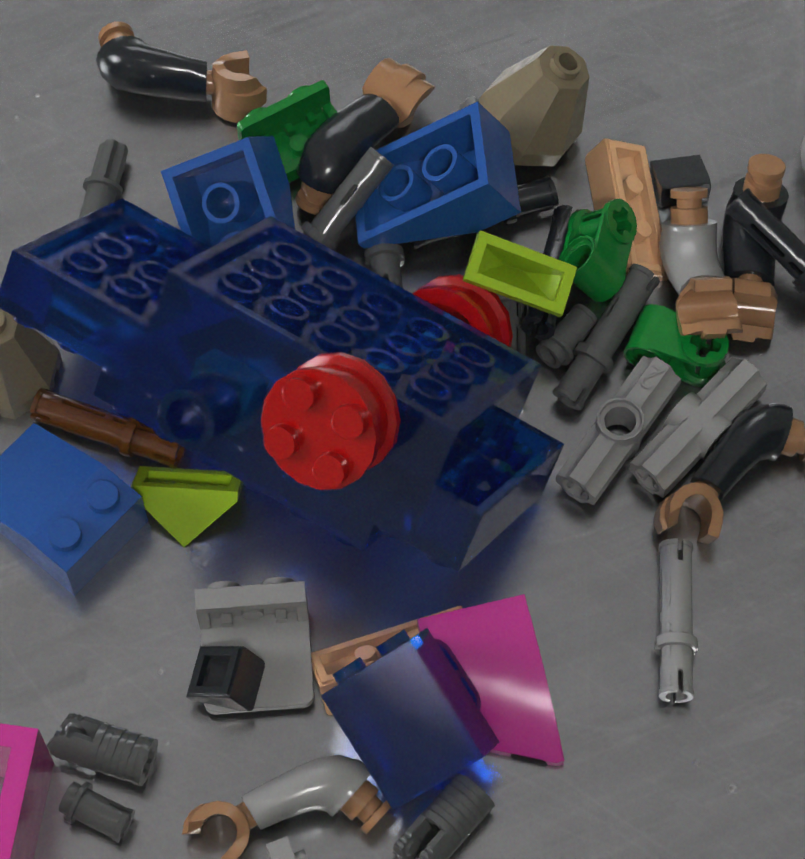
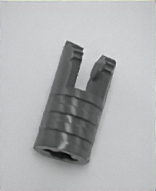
M69 713L60 725L62 730H57L53 738L46 745L49 748L50 755L95 772L98 771L105 775L116 777L123 781L132 782L138 786H143L153 767L158 740L157 738L132 732L87 716L84 717L80 714Z
M457 773L452 781L447 784L441 793L394 844L392 853L400 859H414L416 855H419V859H449L485 816L495 807V804L474 781L461 773Z

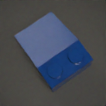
M477 101L377 149L376 151L394 166L368 198L364 206L357 212L355 218L358 244L363 248H371L382 243L399 244L477 233L521 213L511 138L508 129Z
M274 136L247 137L161 171L209 317L302 284L290 184Z
M35 423L0 455V533L74 596L148 522L145 506L140 494L104 464Z

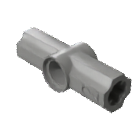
M643 356L614 397L600 406L595 423L556 476V482L562 486L567 495L580 503L595 505L625 461L631 459L638 452L641 439L680 386L681 378L675 374L669 364L657 357L648 358ZM611 425H623L631 432L626 435H616L607 428Z
M732 357L697 394L690 392L683 397L668 415L663 429L630 462L629 470L634 474L638 483L652 495L657 494L664 498L700 459L705 461L735 420L741 414L748 411L766 391L768 383L760 375L759 369L746 359L741 360Z

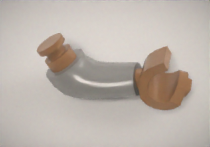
M673 188L670 190L671 198L677 200V206L671 207V220L662 222L659 250L666 275L679 295L675 302L679 333L681 336L699 335L701 339L725 338V335L729 333H743L738 314L737 300L731 291L732 278L724 276L718 261L717 221L708 219V206L702 205V198L708 197V188Z
M343 755L323 756L303 763L240 796L243 802L236 806L222 801L200 804L189 813L184 821L182 835L201 834L202 827L209 818L216 815L227 816L235 823L237 836L233 845L221 859H238L249 843L250 830L256 826L262 830L283 820L314 810L326 811L333 817L340 810L351 821L357 816L364 823L360 829L367 834L394 803L389 798L382 802L376 796L379 789L367 779L374 771L362 761Z

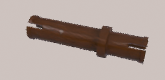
M40 388L37 391L31 404V420L108 444L119 449L121 455L129 458L138 455L177 469L187 449L186 443L188 438L186 436L167 432L146 424L145 418L137 415H132L130 418L120 416L102 408L61 396L44 388Z

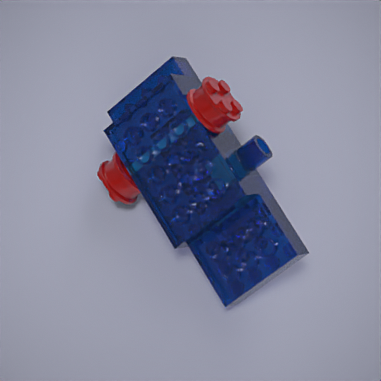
M123 198L23 244L11 252L0 287V309L11 314L13 319L20 325L37 329L56 340L57 344L65 351L80 354L101 366L102 371L93 395L110 404L111 408L118 414L133 417L152 428L156 435L163 440L181 445L198 455L199 459L206 465L221 468L243 481V484L251 491L271 497L288 507V510L294 516L314 522L333 533L339 542L357 547L362 551L385 534L390 538L403 540L426 553L428 559L433 563L459 572L542 496L564 446V443L519 419L542 365L511 348L513 333L510 315L498 295L462 281L464 275L438 276L415 292L410 293L272 216L210 247Z

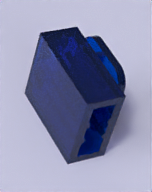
M425 628L411 638L405 629L398 632L376 647L381 657L368 665H365L361 657L350 662L332 674L337 684L321 695L393 811L482 759L499 743L498 738L480 712L481 700L475 686L450 647L443 641L433 638L428 628Z

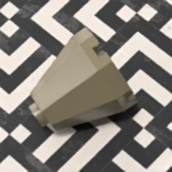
M549 45L505 69L478 100L487 111L508 129L515 165L554 167L582 133L589 84V74L585 59L568 46Z
M0 300V415L4 418L17 419L30 411L32 401L40 388L51 392L54 391V377L56 370L59 372L62 358L59 349L37 318L8 301Z

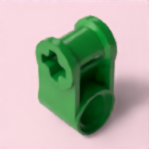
M613 199L608 201L601 209L595 211L580 209L572 213L569 218L568 232L563 251L558 260L577 267L573 284L595 302H604L613 297L625 281L627 262L632 242L637 232L636 217L632 208L622 199Z
M648 304L643 306L624 350V357L633 366H636L643 356L648 358L657 357L669 364L675 374L681 378L682 382L688 383L693 387L703 388L726 364L724 359L728 354L729 340L726 334L725 338L712 339L710 345L707 344V339H701L699 335L681 336L674 310L657 304ZM696 366L701 367L700 374H696Z

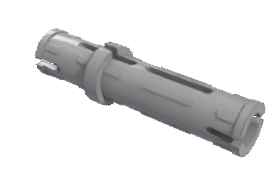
M672 538L659 543L660 635L654 640V651L660 655V689L658 697L665 702H669L671 700V693H675L674 703H683L694 699L693 655L698 652V639L693 635L692 620L693 543L683 539L681 549L678 550V538Z

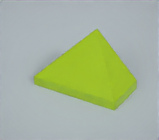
M480 230L477 233L462 281L561 317L564 313L577 267Z
M139 466L131 488L142 496L145 509L185 547L238 502L244 483V472Z

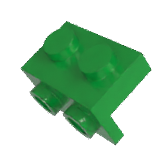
M320 80L310 86H300L293 90L286 98L268 107H259L252 110L244 119L237 123L239 140L247 137L274 136L289 183L300 178L297 174V166L306 141L327 119L337 112L330 102V89L324 80Z

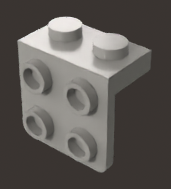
M272 577L257 585L240 586L239 583L233 581H218L211 583L205 589H195V610L200 626L201 646H244L265 663L255 706L252 711H238L204 703L208 713L218 715L306 708L313 703L311 642L305 581L295 582L289 577Z

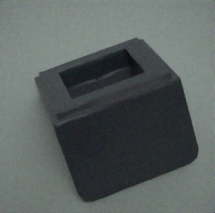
M700 154L650 161L659 208L677 205V200L671 198L670 190L679 187L708 188V197L702 198V202L709 201L711 181Z
M200 646L186 697L192 701L238 711H252L255 706L265 663L244 646Z

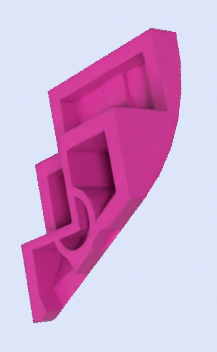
M525 594L417 619V627L431 677V694L444 743L467 748L473 746L483 747L491 753L509 757L515 754L546 761L547 765L555 767L564 765V756L553 704Z

